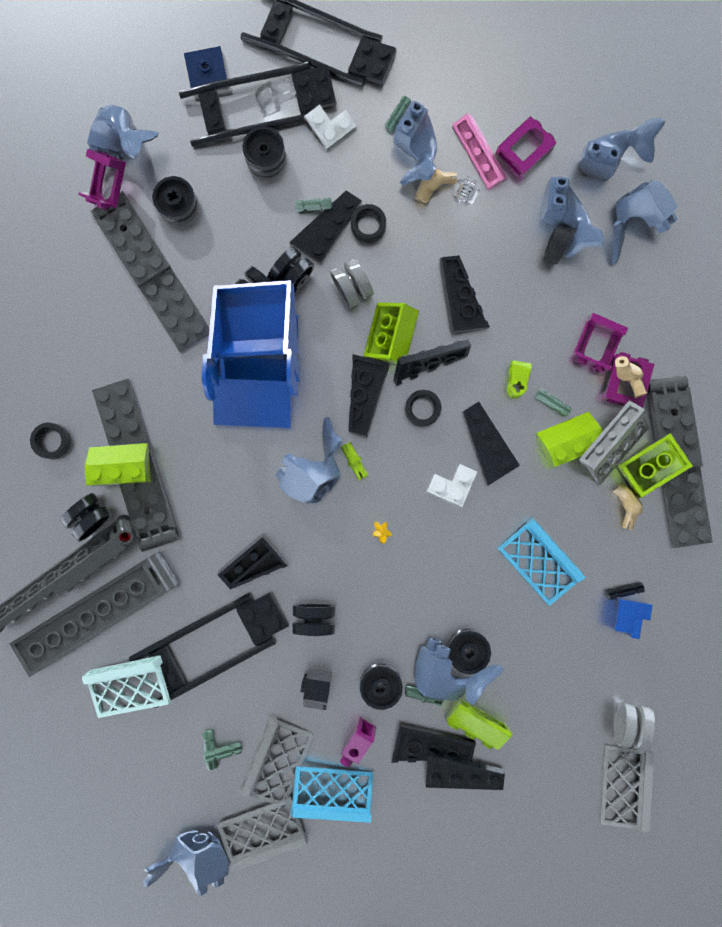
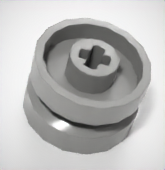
M354 257L344 262L345 271L339 266L329 271L335 286L350 308L359 303L358 294L364 299L374 295L367 275Z
M620 703L614 720V740L616 745L623 748H630L633 745L636 750H649L655 732V718L652 708L642 705L635 708L633 704Z

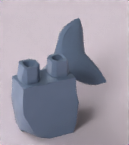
M411 101L395 129L393 139L394 144L419 162L400 180L402 186L417 179L430 180L436 169L433 160L437 153V142L431 120L428 116V109L424 108V105L417 101Z
M106 105L97 112L91 125L87 144L91 150L102 151L118 159H123L125 153L131 158H135L140 151L142 143L154 140L158 137L159 133L150 130H133V120L127 110L115 105Z
M648 119L633 130L614 132L588 141L580 157L579 166L581 171L589 177L601 181L609 180L616 172L623 154L629 146L634 148L641 159L652 163L655 155L654 138L664 126L665 119Z
M559 176L551 177L544 192L540 221L554 226L559 225L565 228L576 229V232L566 246L564 256L570 258L585 247L603 245L602 231L591 225L585 208L569 185V179Z
M651 180L650 183L644 182L617 200V221L613 226L612 264L618 262L625 238L626 224L632 217H641L650 227L655 226L659 234L669 230L671 224L677 221L678 218L674 213L677 205L670 192L660 181Z
M329 417L324 418L322 427L324 461L313 462L304 457L296 458L290 453L285 455L282 463L288 468H280L275 475L281 481L279 487L293 499L305 503H318L328 491L333 489L340 478V471L332 453L340 447L342 439L334 433Z
M429 638L427 647L421 646L415 669L416 686L423 696L453 701L458 700L466 693L467 701L474 705L485 687L504 671V668L500 665H491L470 677H455L450 673L452 661L448 657L451 649L441 645L442 642L439 639Z
M198 831L186 832L176 837L165 861L145 868V872L148 875L143 885L145 888L152 885L176 861L186 872L189 881L194 887V891L199 896H202L208 891L207 885L212 884L214 887H219L224 884V877L229 875L228 859L220 841L213 833L208 832L207 835L204 833L199 834Z

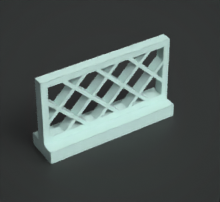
M161 656L92 669L82 676L83 683L88 684L98 718L169 704L171 700L160 667L163 663ZM156 672L158 679L156 683L146 678L149 673ZM132 676L141 680L138 687L129 682ZM113 680L123 683L121 690L111 685ZM99 683L106 687L103 694L96 690L95 684ZM143 683L153 688L150 694L140 689ZM126 686L135 691L132 698L123 693ZM108 689L117 694L114 701L105 696ZM155 689L162 693L163 700H157L152 696ZM137 693L146 698L145 703L141 704L134 700ZM120 697L129 702L127 707H122L117 703ZM102 700L111 705L109 710H102Z

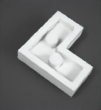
M320 105L304 116L326 149L357 126L346 110L333 120H330Z
M459 464L452 481L434 474L427 492L463 507L477 471Z

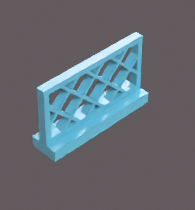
M533 517L498 547L502 554L549 606L575 584L586 578ZM526 529L532 534V542H520L521 533ZM509 544H518L517 555L508 554L504 548ZM520 544L531 545V556L519 555ZM534 545L543 546L545 549L544 557L533 556ZM519 558H529L530 569H522L519 566ZM533 559H543L544 569H532ZM547 560H555L558 563L557 571L546 570ZM532 572L543 573V583H534L532 581ZM546 573L557 574L556 584H545ZM560 574L569 575L572 581L567 585H559ZM545 587H556V595L549 600L544 594Z
M296 766L290 815L293 818L371 823L370 808L373 772ZM300 771H307L313 777L305 785L299 780ZM322 773H328L332 779L323 787L317 778ZM342 774H346L351 781L342 788L336 779ZM360 776H368L367 785L361 789L355 781ZM315 780L321 789L312 796L306 788ZM335 782L340 791L331 797L325 789ZM354 783L359 792L351 799L345 790ZM305 790L310 799L305 804L297 803L298 795ZM324 791L330 800L324 805H319L315 798ZM344 793L349 801L344 806H338L334 800ZM361 794L366 799L365 808H358L354 803Z

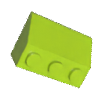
M377 302L363 357L397 365L398 358L408 355L419 310L405 303Z
M586 412L536 433L550 468L581 457L603 430L590 412Z
M148 443L90 447L85 462L86 486L151 482Z
M460 698L453 701L445 716L451 728L464 730L466 736L473 740L475 738L480 739L482 744L491 750L493 747L499 750L513 735L506 724Z

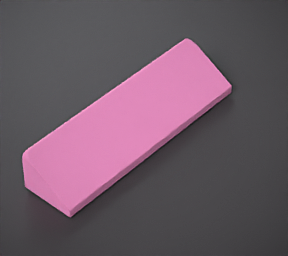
M466 114L455 122L452 126L487 188L491 189L508 179L472 115Z

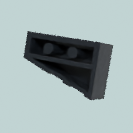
M262 533L218 570L217 575L231 590L253 581V579L270 574L275 570L288 566V563Z
M309 669L308 674H304L300 692L304 693L303 707L326 710L332 672Z

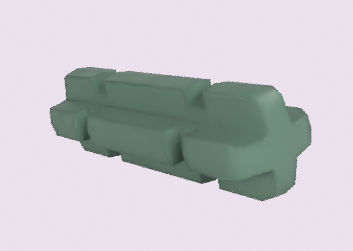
M402 96L399 101L400 103L397 104L390 118L385 123V127L389 131L395 130L397 123L400 122L406 109L409 107L411 99L407 96Z
M321 198L306 199L305 201L297 200L295 207L298 212L305 211V209L307 211L322 210V208L324 210L331 209L332 200L331 198H323V200Z
M540 389L536 395L537 399L545 401L544 403L554 410H559V413L563 416H567L572 409L567 404L564 405L555 396L548 395V392L544 389Z
M204 731L202 733L203 741H205L204 751L211 750L213 752L216 749L213 731ZM216 760L207 764L208 770H214L218 767V761Z
M234 743L231 746L227 745L214 749L213 752L211 750L204 752V762L208 764L214 762V760L218 761L231 757L232 754L234 756L241 754V745Z

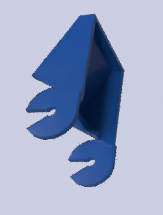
M292 281L214 286L208 352L206 355H203L202 386L207 400L214 401L216 399L213 384L214 386H219L218 370L214 358L287 354V384L291 396H297L298 388L296 382H300V370L296 355L299 352L295 294Z
M296 315L299 352L300 320L299 315ZM284 355L283 359L244 357L214 359L219 377V386H214L213 384L216 399L213 401L214 425L291 428L293 396H291L287 384V355Z

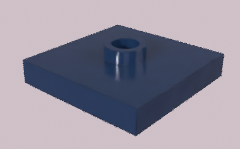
M221 46L184 53L191 88L227 79Z

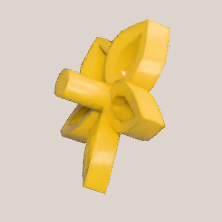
M374 522L377 531H374L372 536L378 537L379 541L385 544L387 537L392 536V533L386 530L387 522L382 525Z

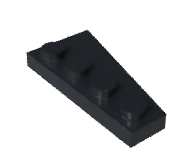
M346 190L332 203L331 209H325L294 237L289 244L322 264L351 220L352 214L361 205L362 200Z
M460 255L441 257L439 260L451 332L458 333L488 329L490 327L489 323L484 318L483 309L476 299L474 288L470 285L469 276Z
M469 340L456 341L453 344L441 345L431 350H422L416 354L404 355L398 358L393 379L395 385L402 384L401 380L408 377L411 380L415 379L419 373L425 370L432 372L442 363L446 366L468 357L471 343Z
M353 354L348 432L368 438L390 365Z
M480 402L475 403L462 412L487 486L520 466Z
M399 724L391 763H398V761H408V763L427 761V751H432L434 755L438 756L448 755L454 760L462 761L464 759L472 762L476 741Z
M427 751L425 788L503 790L504 769L481 763L475 765L471 764L469 760L451 759V756L444 754L443 756L434 755L432 751Z

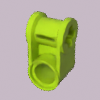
M511 361L507 393L511 398H519L526 392L531 373V363ZM515 385H518V389H521L519 392H516V388H513Z

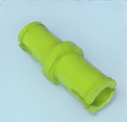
M351 442L341 446L340 448L348 460L347 464L353 469L357 480L359 481L367 477L368 474L361 462L362 458L361 456L358 457Z

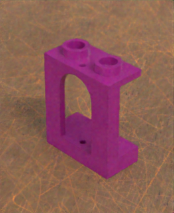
M530 116L497 147L495 154L522 180L542 157L554 149L557 142L551 133H547L542 128L541 123L537 119H533ZM528 131H531L542 144L522 161L510 148Z
M87 149L86 157L95 161L89 193L79 192L78 195L86 198V202L97 204L98 208L106 210L109 207L117 208L126 162L105 152ZM106 166L116 168L112 191L108 199H105L102 195Z
M592 313L588 316L571 358L575 359V362L580 365L586 366L587 364L592 366L593 370L599 373L611 370L610 364L621 338L626 335L628 327ZM594 327L611 334L600 361L587 357L584 354Z
M620 352L613 357L614 363L607 389L602 393L601 400L620 406H625L630 400L643 408L646 395L634 398L617 393L621 379L617 377L615 360L618 357L625 356L630 363L641 368L644 374L641 379L646 392L648 391L654 364L650 363L646 358L638 357V359H635L628 353Z

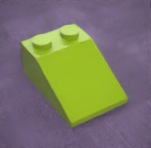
M670 433L617 467L637 497L642 498L691 468L692 464Z

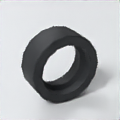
M373 204L359 206L351 216L353 235L364 243L378 241L386 231L387 220L385 213L381 208ZM371 213L378 217L380 226L375 233L364 234L359 230L357 223L359 217L363 214Z
M556 225L545 249L544 260L554 264L559 263L571 234L570 229Z
M424 389L412 393L405 405V413L408 420L420 427L430 426L436 422L442 409L438 396L432 391ZM421 397L430 399L434 404L433 415L424 420L418 419L412 412L414 401Z
M41 423L32 431L30 445L38 456L47 459H57L63 456L69 449L70 436L67 430L59 424ZM46 430H55L61 437L60 446L54 452H46L40 446V436Z

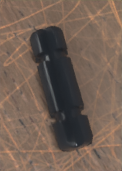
M637 582L634 585L629 584L616 587V589H607L606 594L608 599L613 600L617 599V597L622 598L635 595V593L645 592V587L642 582Z

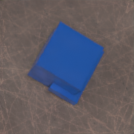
M618 598L613 629L626 632L631 638L640 639L642 620H651L653 605Z

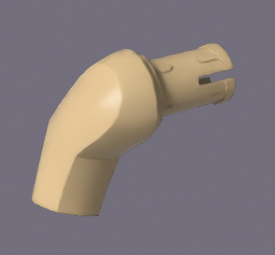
M435 169L430 180H422L415 200L420 203H428L433 191L442 184L455 185L457 178H452V176L456 177V172H442L440 169Z
M618 357L615 360L617 377L631 383L635 398L646 395L647 392L641 379L644 375L642 370L637 365L630 363L627 357Z
M620 482L615 487L613 493L623 502L626 510L622 527L627 529V526H629V530H633L637 516L642 513L643 505L635 492L626 484Z

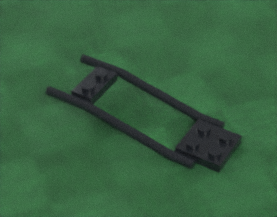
M272 0L274 3L260 33L261 36L257 37L245 32L241 33V40L274 50L302 63L308 61L309 66L314 68L327 64L279 44L293 7L359 35L361 40L348 68V73L329 65L328 67L330 75L363 87L365 80L383 85L397 53L395 47L381 43L383 35L360 28L298 0Z
M308 61L289 67L214 81L179 91L181 99L194 95L199 96L208 133L206 136L191 139L192 147L244 135L255 127L267 126L278 128L306 122L304 116L318 105L325 108L337 104L328 65L310 69ZM292 74L301 115L226 130L217 89Z
M249 592L131 655L129 661L140 660L148 655L150 657L161 656L163 663L160 667L170 700H173L275 645L276 641L272 635L287 628L289 625L272 592L256 600H253ZM236 608L255 646L196 679L185 683L180 669L169 648L166 646Z

